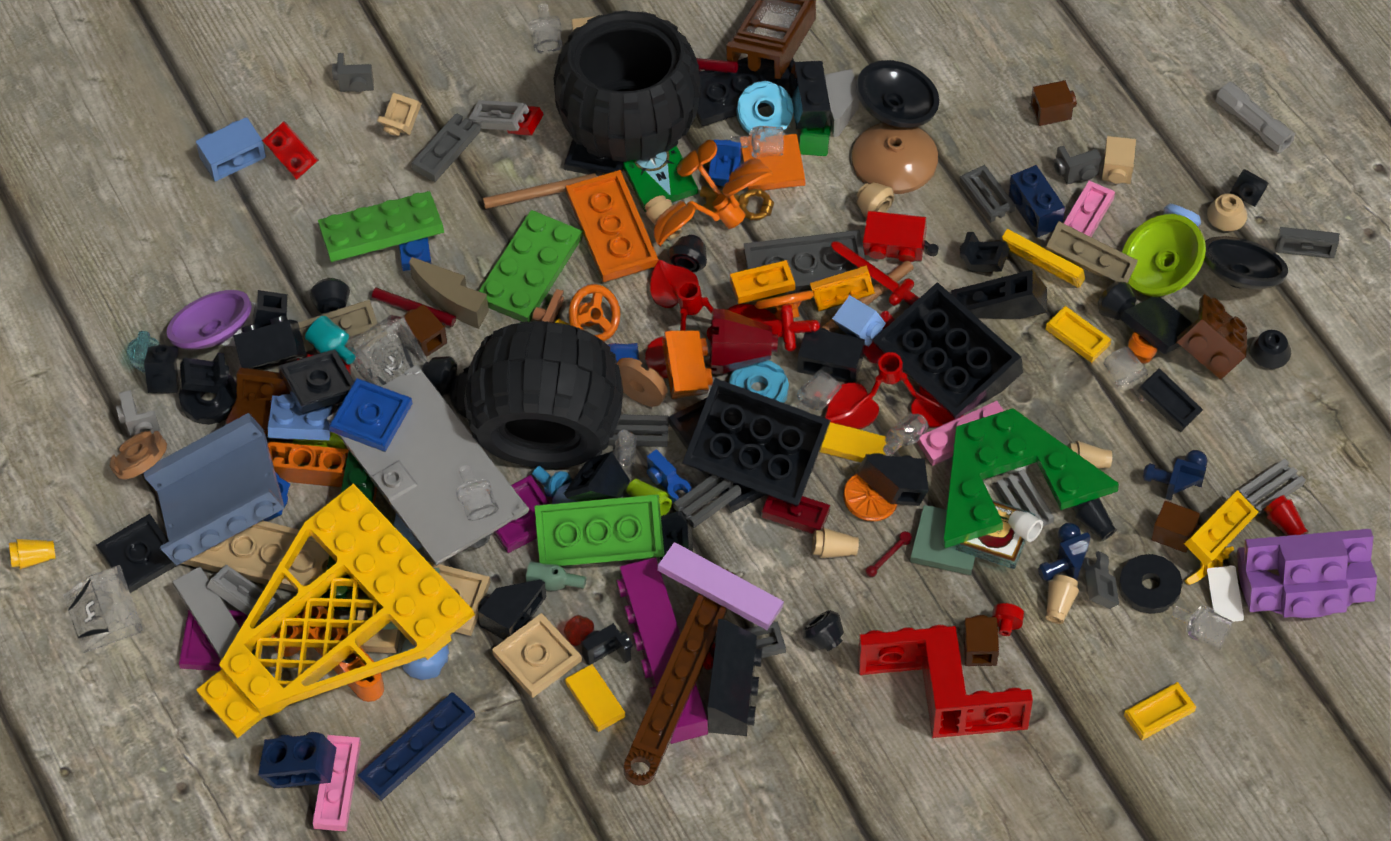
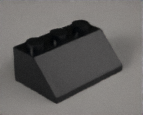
M718 619L708 701L709 733L747 736L748 725L754 726L756 706H751V697L758 696L759 677H754L755 666L761 667L763 648L757 647V635L725 619Z

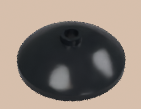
M894 60L873 62L860 72L856 82L857 96L864 108L876 119L891 126L911 128L924 125L933 119L939 107V94L933 82L923 72L903 62Z
M1230 236L1212 237L1205 241L1206 253L1204 263L1215 275L1232 287L1239 289H1266L1283 283L1287 277L1288 266L1285 261L1275 252L1258 243Z

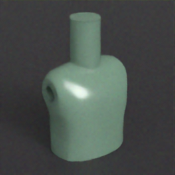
M531 561L526 573V582L540 579L545 582L547 591L562 590L566 586L584 589L587 580L585 576L566 573L559 565Z

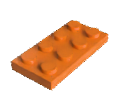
M621 170L566 186V194L603 282L656 266L659 259Z

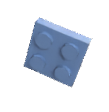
M292 395L272 396L268 438L330 440V424L327 421V417L332 415L333 405L302 414Z

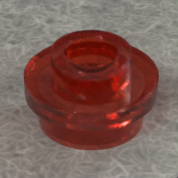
M581 615L572 617L564 627L566 640L573 646L581 645L585 637L593 632L594 623L588 617Z

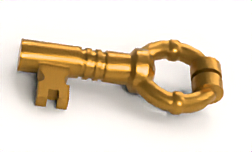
M702 186L700 197L706 198V204L703 207L713 212L714 207L712 203L717 198V195L711 187ZM751 189L740 195L734 194L735 199L740 204V208L746 214L745 217L749 220H761L766 216H771L774 202L769 194L762 189ZM757 196L764 199L760 213L755 214L747 210L746 207L750 197Z

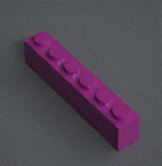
M656 557L620 566V579H616L620 598L626 597L628 603L627 606H624L628 624L634 623L636 632L632 633L636 651L642 650L644 659L640 660L645 679L651 678L653 687L649 688L651 700L680 637V631L662 574L657 571L658 562ZM696 684L670 741L671 744L708 735V720Z

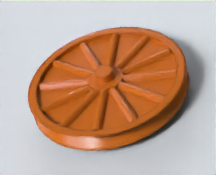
M858 473L853 475L845 485L843 493L845 505L853 515L860 519L881 521L891 516L896 510L897 504H890L860 478Z

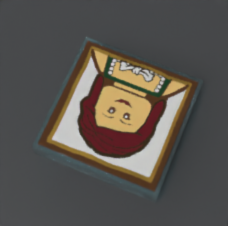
M992 500L1003 521V530L957 544L956 550L1015 569L1026 540L1014 532L1008 520L1014 511H1028Z

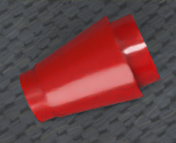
M1285 495L1276 498L1264 509L1268 514L1266 518L1286 536L1308 533L1292 499L1288 500Z

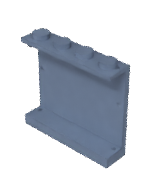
M249 413L161 459L143 473L144 478L158 493L169 542L161 545L160 548L177 566L285 509L264 429Z

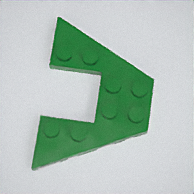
M1014 408L956 426L944 548L1003 530V521L983 479L1037 462L1060 510L1118 492L1119 484Z

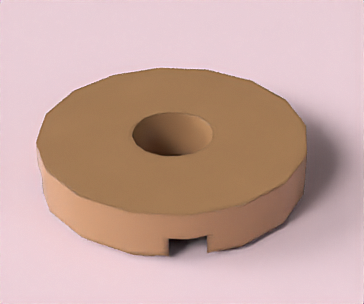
M621 358L617 365L620 368L623 393L643 405L659 406L668 393V388L663 378L654 369L649 368L646 370L641 367L643 363L637 359Z
M150 431L141 432L121 445L119 448L121 453L117 457L115 455L111 457L109 466L119 479L134 478L153 467L162 458L167 449V442L159 431H154V434Z

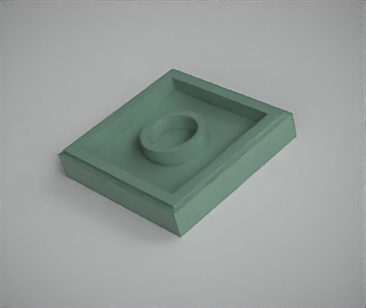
M924 505L910 562L971 575L977 549L963 544L944 548L947 509Z

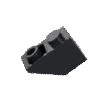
M881 453L866 454L857 469L858 476L890 504L920 506L929 491L924 458H913L909 455L900 457L885 456Z

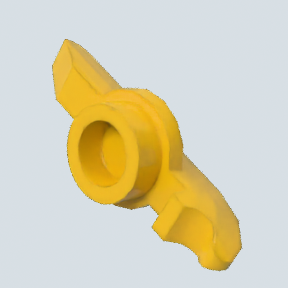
M1234 547L1224 548L1207 566L1200 562V567L1184 580L1185 583L1191 585L1201 580L1205 575L1208 576V568L1223 567V560L1229 558V554L1234 550Z

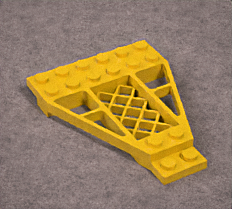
M353 483L304 522L219 663L221 670L197 688L196 691L238 739L262 718L279 713L290 704L424 657L427 660L452 641L451 634L475 616L474 610ZM312 536L334 559L336 564L311 584L303 586L288 570L308 537ZM287 579L298 591L297 595L254 628L282 580ZM337 586L353 587L352 599H335ZM359 587L371 600L358 599ZM331 588L330 598H319ZM312 606H328L327 619H312ZM334 607H351L349 620L333 619ZM356 608H373L372 617L368 620H355ZM306 609L305 618H294ZM390 622L415 647L376 662H372L359 648ZM287 626H304L302 639H286ZM326 627L325 639H308L309 628ZM332 627L348 628L347 637L344 640H330ZM281 629L280 638H269ZM279 646L277 659H261L262 647ZM285 647H301L300 660L283 659ZM307 647L323 648V656L318 661L306 660ZM254 649H256L255 656L252 654ZM352 653H355L365 664V666L319 681ZM265 667H276L275 678ZM282 667L298 668L297 678L293 681H281Z

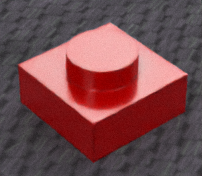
M527 106L529 112L522 114L525 119L522 123L518 122L519 130H507L508 134L532 136L544 115L540 107Z

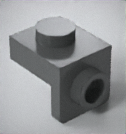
M338 53L337 63L332 64L333 80H338L340 92L373 91L372 65H346L344 53Z
M1060 146L1057 148L1054 167L1057 174L1062 175L1067 185L1081 180H1090L1094 176L1099 175L1102 157L1097 149L1070 157L1065 147Z

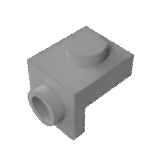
M131 390L119 393L121 405L116 406L120 424L126 422L130 438L144 431H150L151 433L160 431L155 411L137 414Z

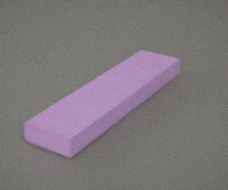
M675 542L658 564L657 571L765 630H768L783 608L784 601Z

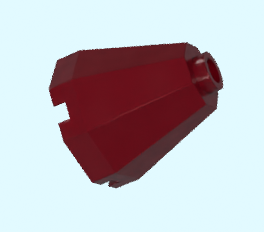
M713 308L710 338L712 353L710 355V368L712 374H724L770 360L772 352L778 351V334H772V327L726 309Z

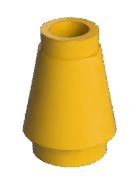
M16 539V542L9 543L11 567L23 569L55 559L54 541Z

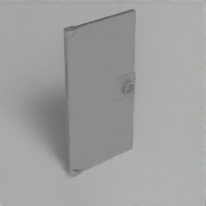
M418 365L406 370L404 374L381 386L412 398L413 403L386 452L338 435L436 566L509 522L524 516L529 511L525 502H523L478 442L472 437L471 433ZM337 412L327 417L329 424Z

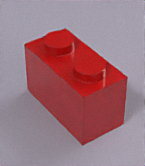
M868 211L863 238L864 255H869L874 259L896 258L902 262L922 261L927 232L926 217Z

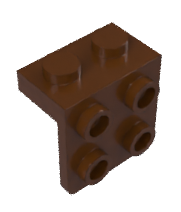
M1204 294L1199 299L1198 318L1177 337V343L1221 380L1246 358L1247 327L1240 318L1232 317L1228 314L1219 300L1216 298L1211 299Z
M239 368L237 372V400L226 420V425L249 413L264 429L265 435L268 436L272 396L290 394L278 372Z

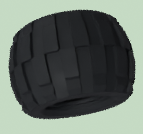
M613 11V13L593 17L587 20V23L583 26L576 27L568 36L565 45L562 46L553 77L556 108L565 129L577 144L587 148V152L597 157L610 158L612 161H642L654 158L655 155L661 152H668L678 145V140L682 136L687 135L696 117L701 96L699 65L686 36L682 35L678 31V27L670 21L662 20L656 17L655 14L643 11ZM622 89H638L636 91H618Z
M548 321L520 322L493 331V334L486 336L481 342V346L476 351L468 370L464 398L466 417L469 421L470 430L473 432L472 437L480 446L496 457L529 467L566 468L583 464L588 458L601 455L602 450L608 447L609 438H613L621 416L623 386L616 355L610 351V346L597 336L575 326Z

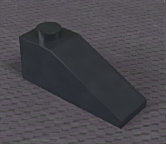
M1033 269L951 290V295L977 318L1023 319L1047 313V287Z

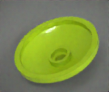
M1164 214L1153 217L1137 227L1129 236L1122 253L1138 260L1128 284L1137 292L1154 297L1172 294L1189 284L1199 272L1206 253L1205 239L1198 226L1187 217L1177 214Z

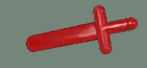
M838 241L831 243L834 251L858 268L867 265L869 275L893 292L889 297L891 305L896 306L903 300L911 306L920 298L911 292L914 287L912 279L907 278L899 284Z
M784 304L781 307L780 320L758 322L771 326L772 334H778V338L783 337L785 349L792 352L796 349L795 333L816 332L820 328V323L817 320L794 321L792 306ZM711 326L707 330L709 340L711 338Z

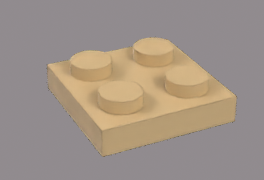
M542 613L492 649L493 656L532 698L582 662L579 652Z

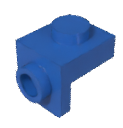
M713 140L718 149L715 157L711 160L708 175L715 185L725 186L729 182L730 174L741 164V143L731 140Z

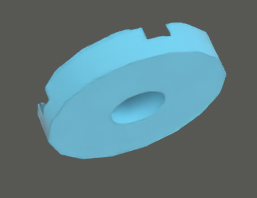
M769 81L756 82L747 87L739 97L736 108L737 118L743 129L758 138L778 136L784 132L790 124L794 112L792 98L787 91L780 85L777 86ZM760 103H768L772 107V115L769 117L760 115L758 105Z
M769 360L734 370L729 381L730 384L782 403L787 400L789 391L788 378L779 365ZM757 382L764 383L767 386L762 391H756L751 388L752 384Z

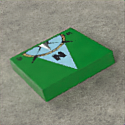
M677 145L668 152H661L655 155L654 158L642 161L630 160L623 163V169L644 212H646L645 205L657 196L664 195L666 199L675 202L698 194V187L692 175L681 177L677 173V166L683 159Z

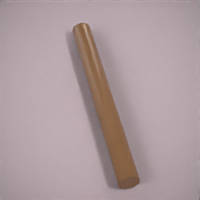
M596 174L483 198L484 207L489 209L566 192L567 185L594 178Z
M904 261L887 276L898 282L911 272L914 267L910 261ZM878 282L873 286L875 294L857 300L868 306L887 291L888 288ZM831 319L821 328L829 332H835L839 329V326Z

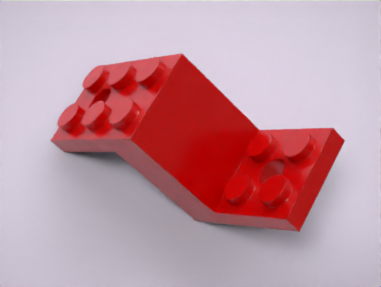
M934 625L926 629L906 627L892 632L873 630L866 634H860L858 650L859 675L922 670L932 738L1028 730L1033 703L1031 689L1009 688L1004 692L993 693L982 690L966 695L956 626Z

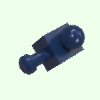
M1192 450L1187 453L1184 460L1176 459L1173 472L1155 468V464L1149 463L1145 466L1143 479L1147 482L1155 480L1169 484L1166 499L1172 501L1173 494L1193 485L1202 487L1208 463L1207 456L1200 450Z
M1073 523L1063 524L1058 530V539L1061 542L1058 560L1050 564L1048 562L1040 564L1038 568L1040 577L1045 581H1050L1054 575L1065 571L1067 576L1078 581V576L1089 548L1091 538L1089 533L1081 534L1079 527Z

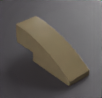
M411 257L409 261L411 276L420 290L446 313L454 315L461 322L479 329L489 312L487 294L468 288L464 275Z

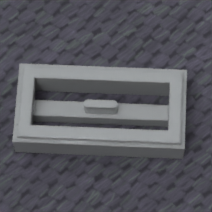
M479 100L468 119L472 121V125L475 123L480 125L481 129L518 131L520 128L518 122L522 123L525 118L522 114H527L529 108L526 103Z
M1283 459L1239 490L1259 512L1257 516L1263 514L1266 506L1282 495L1287 497L1304 485L1306 479L1302 475L1299 477L1297 470L1294 467L1290 468L1288 466L1289 462L1286 459ZM1283 472V474H1282L1281 476H1279L1278 478H1276L1275 480H1273L1272 482H1270L1269 484H1267L1265 487H1263L1262 489H1260L1259 491H1257L1256 493H1254L1253 495H1251V496L1249 497V495H1250L1251 493H1253L1254 491H1256L1257 489H1259L1260 487H1262L1263 485H1265L1267 482H1269L1270 480H1272L1273 478H1275L1276 476H1278L1279 474H1281V473ZM1290 479L1292 481L1261 504L1257 505L1255 503Z
M1024 469L1019 471L1017 476L1012 474L1005 481L1003 479L997 481L996 487L1009 507L1023 511L1009 490L1012 487L1024 508L1043 521V527L1054 522L1052 512ZM1019 483L1022 484V486L1024 487V489H1025L1026 492L1028 493L1029 497L1031 498V500H1032L1033 503L1035 504L1036 508L1038 509V511H1039L1040 514L1042 515L1043 519L1040 517V515L1038 514V512H1037L1036 509L1034 508L1033 504L1031 503V501L1029 500V498L1027 497L1026 493L1024 492V490L1022 489V487L1020 486Z
M225 565L210 579L207 585L208 589L247 616L263 592L261 588L228 565ZM274 597L270 600L258 622L262 616L267 614L268 610L273 608L277 601Z

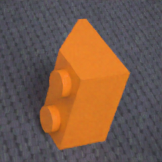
M665 331L662 345L671 399L707 394L709 391L708 386L713 384L711 368H705L703 356H708L706 338H700L699 331Z

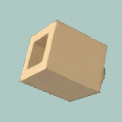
M1107 136L1102 181L1115 184H1131L1136 139Z

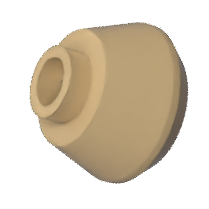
M875 182L863 185L857 193V205L865 219H867L868 211L886 213L894 201L893 189Z
M1226 193L1220 195L1210 204L1207 217L1209 222L1217 229L1235 231L1246 223L1247 210L1240 197Z

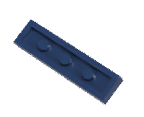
M451 692L358 774L359 781L382 801L475 718V712L455 693Z

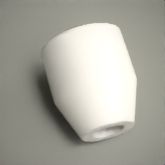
M1014 511L1008 520L1014 532L1028 542L1034 541L1043 528V521L1029 512Z

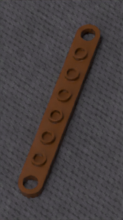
M700 593L696 598L625 759L624 776L634 785H647L655 778L716 638L718 619H724L727 613V608ZM636 762H643L649 767V771L646 774L637 775L636 772L634 773L631 770V766Z

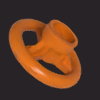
M597 284L582 287L575 293L570 302V325L583 329L581 326L599 325L604 332L595 336L604 342L614 335L620 322V307L615 295L608 288ZM593 293L590 302L580 304L586 295ZM602 297H605L610 304L612 312L611 322L603 316L601 308Z
M808 290L758 300L755 303V307L757 309L775 307L777 311L775 312L776 320H780L781 307L784 304H789L793 309V318L800 317L798 306L802 301L812 299L813 292Z

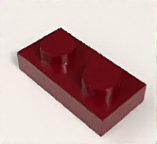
M768 496L762 510V518L814 534L815 530H822L824 528L831 505L802 496L799 506H795Z

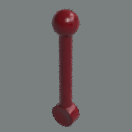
M906 531L902 532L899 536V541L874 565L866 568V575L868 577H875L878 573L877 570L902 545L911 543V534Z

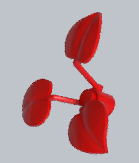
M658 260L651 276V296L653 301L663 308H672L679 303L681 309L680 331H686L687 315L698 314L703 306L712 314L713 307L707 297H702L697 276L684 267ZM737 304L727 309L755 321L776 320V316L770 311L757 309L755 305ZM663 336L654 339L648 345L645 360L648 369H654L662 378H668L662 345Z
M886 310L880 314L881 318L886 322L882 331L895 320ZM873 342L869 347L865 345L864 348L865 357L871 363L878 364L879 375L875 378L871 392L868 394L866 388L858 383L842 384L832 393L825 416L831 423L855 429L865 428L872 424L879 414V406L872 398L876 395L880 384L884 382L891 385L901 380L911 395L916 398L911 405V412L919 424L929 428H937L956 420L922 387H920L919 393L913 388L907 378V374L903 373V362L898 354L893 352L884 354Z

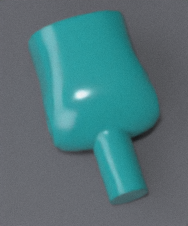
M320 316L307 330L305 338L316 348L319 354L336 349L340 358L345 363L351 364L354 362L356 356L345 346L348 342L349 334L336 325L329 317Z

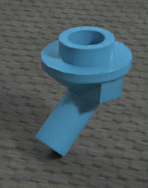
M538 466L532 473L544 486L546 496L552 499L560 487L572 482L570 475L564 471H558L551 477L541 466Z

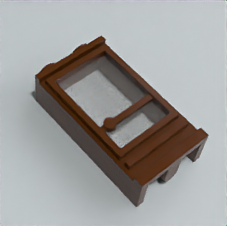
M756 0L735 36L726 45L727 61L737 62L742 53L748 54L749 69L758 71L761 66L760 57L774 60L775 78L781 79L816 20V0Z

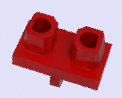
M285 121L262 140L296 180L319 161Z

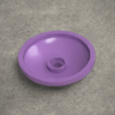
M224 290L203 296L184 307L172 318L167 327V337L174 346L189 350L205 349L220 345L235 335L245 324L251 312V301L246 293L239 290Z

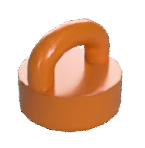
M1136 332L1132 334L1128 341L1129 354L1139 363H1149L1158 351V349Z

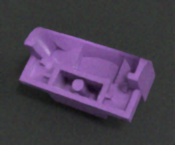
M1371 529L1245 539V547L1238 548L1237 560L1240 585L1249 612L1270 610L1282 614L1284 618H1315L1347 612V607L1352 603L1375 601L1377 575L1371 563L1374 538ZM1277 569L1280 576L1275 575L1267 570Z

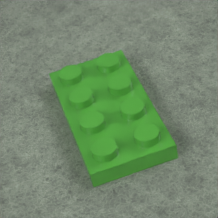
M430 191L415 193L396 200H387L381 204L360 207L354 211L338 215L333 214L318 220L320 232L331 262L444 233L443 223Z
M531 210L479 290V292L487 294L488 308L521 322H530L535 308H539L582 240L583 231Z
M659 495L535 506L539 563L566 566L664 557Z

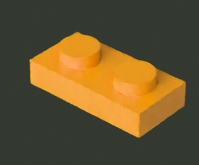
M787 260L730 274V282L738 304L795 290V281Z

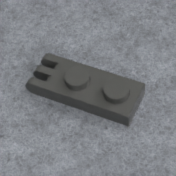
M456 113L411 162L412 170L436 182L479 134L481 126L476 123L472 125V121L467 118L462 121L463 116Z

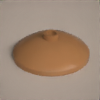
M884 122L866 129L857 138L852 150V165L860 180L865 184L875 182L891 187L894 194L909 193L924 186L933 177L938 164V151L934 141L919 127L902 128L891 126Z

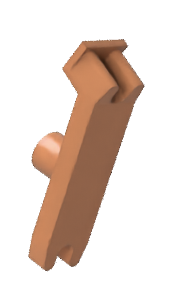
M556 289L547 310L536 307L533 313V320L555 322L564 301L562 296L564 291Z

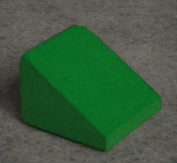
M825 125L824 128L801 129L800 153L803 155L827 156L831 126Z

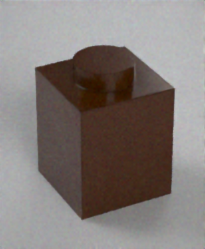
M1066 80L1034 86L1032 88L1030 105L1038 126L1072 120L1073 108L1076 107L1077 101L1074 91H1070Z
M424 304L415 310L408 311L400 319L402 336L423 359L447 344L445 326Z
M1165 500L1155 522L1151 540L1187 553L1188 548L1184 543L1201 527L1198 525L1200 513Z
M975 615L971 618H965L963 629L965 666H997L999 656L997 617Z

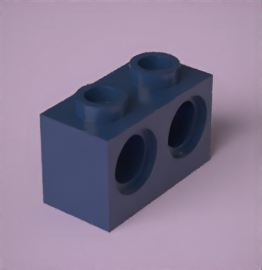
M1034 165L1011 175L1008 196L1016 205L1017 210L1035 237L1038 238L1053 232L1058 221L1063 223L1065 206L1038 166Z
M308 732L306 735L301 736L280 735L278 738L265 739L258 775L274 789L331 783L337 747L319 732Z

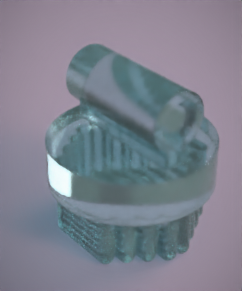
M139 331L138 337L132 340L127 347L130 363L133 367L142 371V373H145L144 361L148 347L160 345L155 338L150 337V333L147 331Z

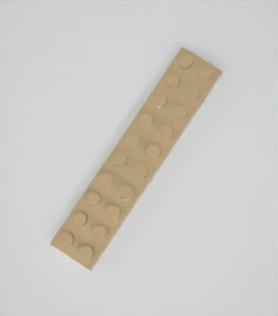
M260 521L181 564L197 568L201 567L202 569L217 573L225 565H228L249 581L267 585L300 530ZM310 536L288 571L301 585L307 586L327 571L329 554ZM428 562L433 568L440 569V575L474 610L475 616L455 631L472 636L479 616L478 606L482 599L486 597L491 583L490 577L440 564L436 566L434 563ZM283 579L278 587L298 593L287 579ZM359 587L358 599L371 600ZM361 608V609L373 611V608Z

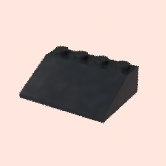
M938 282L872 340L884 354L888 352L898 354L903 362V371L956 419L1004 391L1023 373L1021 356Z
M715 378L682 464L799 506L828 432L830 420Z

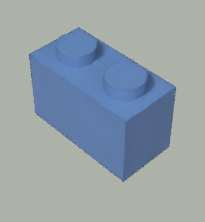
M247 117L232 122L228 126L196 140L199 157L215 182L266 158L263 141Z

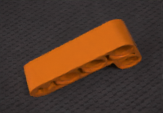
M281 442L267 443L274 470L283 480L293 483L342 487L349 449ZM303 462H308V463H309L308 465H305V466H298V465H300V464L303 463ZM333 465H338V466H339V467L336 468V469H328L329 467H331V466H333ZM375 486V492H374V498H373V505H374V503H375V498H376V493H377V487H376V486Z
M312 606L311 616H316L315 619H327L328 611L324 606ZM306 609L294 618H305ZM287 626V634L291 635L287 639H302L304 626ZM310 627L308 639L324 640L326 627ZM332 627L331 637H335L334 640H344L347 637L348 632L344 628ZM281 629L274 633L271 638H280ZM273 646L276 653H278L279 646ZM285 647L284 656L296 654L301 650V647ZM359 647V648L365 653V655H366L372 662H374V661L370 658V656H369L361 647ZM314 648L323 656V648ZM352 653L346 659L354 658L353 662L344 663L342 661L333 670L339 675L365 666V664L355 653ZM381 673L367 677L364 681L361 679L347 684L360 699L367 702L379 699L384 692Z

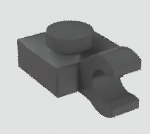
M1098 551L1096 552V563L1087 557L1083 561V567L1087 571L1085 572L1086 590L1089 600L1111 609L1119 605L1116 578L1109 574V557Z

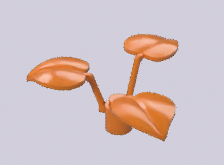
M713 140L703 142L697 150H693L680 161L677 166V173L681 177H686L697 169L700 171L717 195V198L712 203L714 207L713 212L694 201H689L687 204L683 201L675 203L660 215L655 224L654 237L657 244L661 247L670 235L679 230L693 217L696 209L712 217L715 222L720 219L728 229L735 228L744 220L746 214L740 208V204L735 199L734 194L767 176L773 175L771 170L760 159H750L730 174L729 182L725 184L721 193L703 167L704 164L715 157L718 149L717 145Z

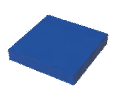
M356 378L329 425L330 432L386 452L413 404L412 398Z

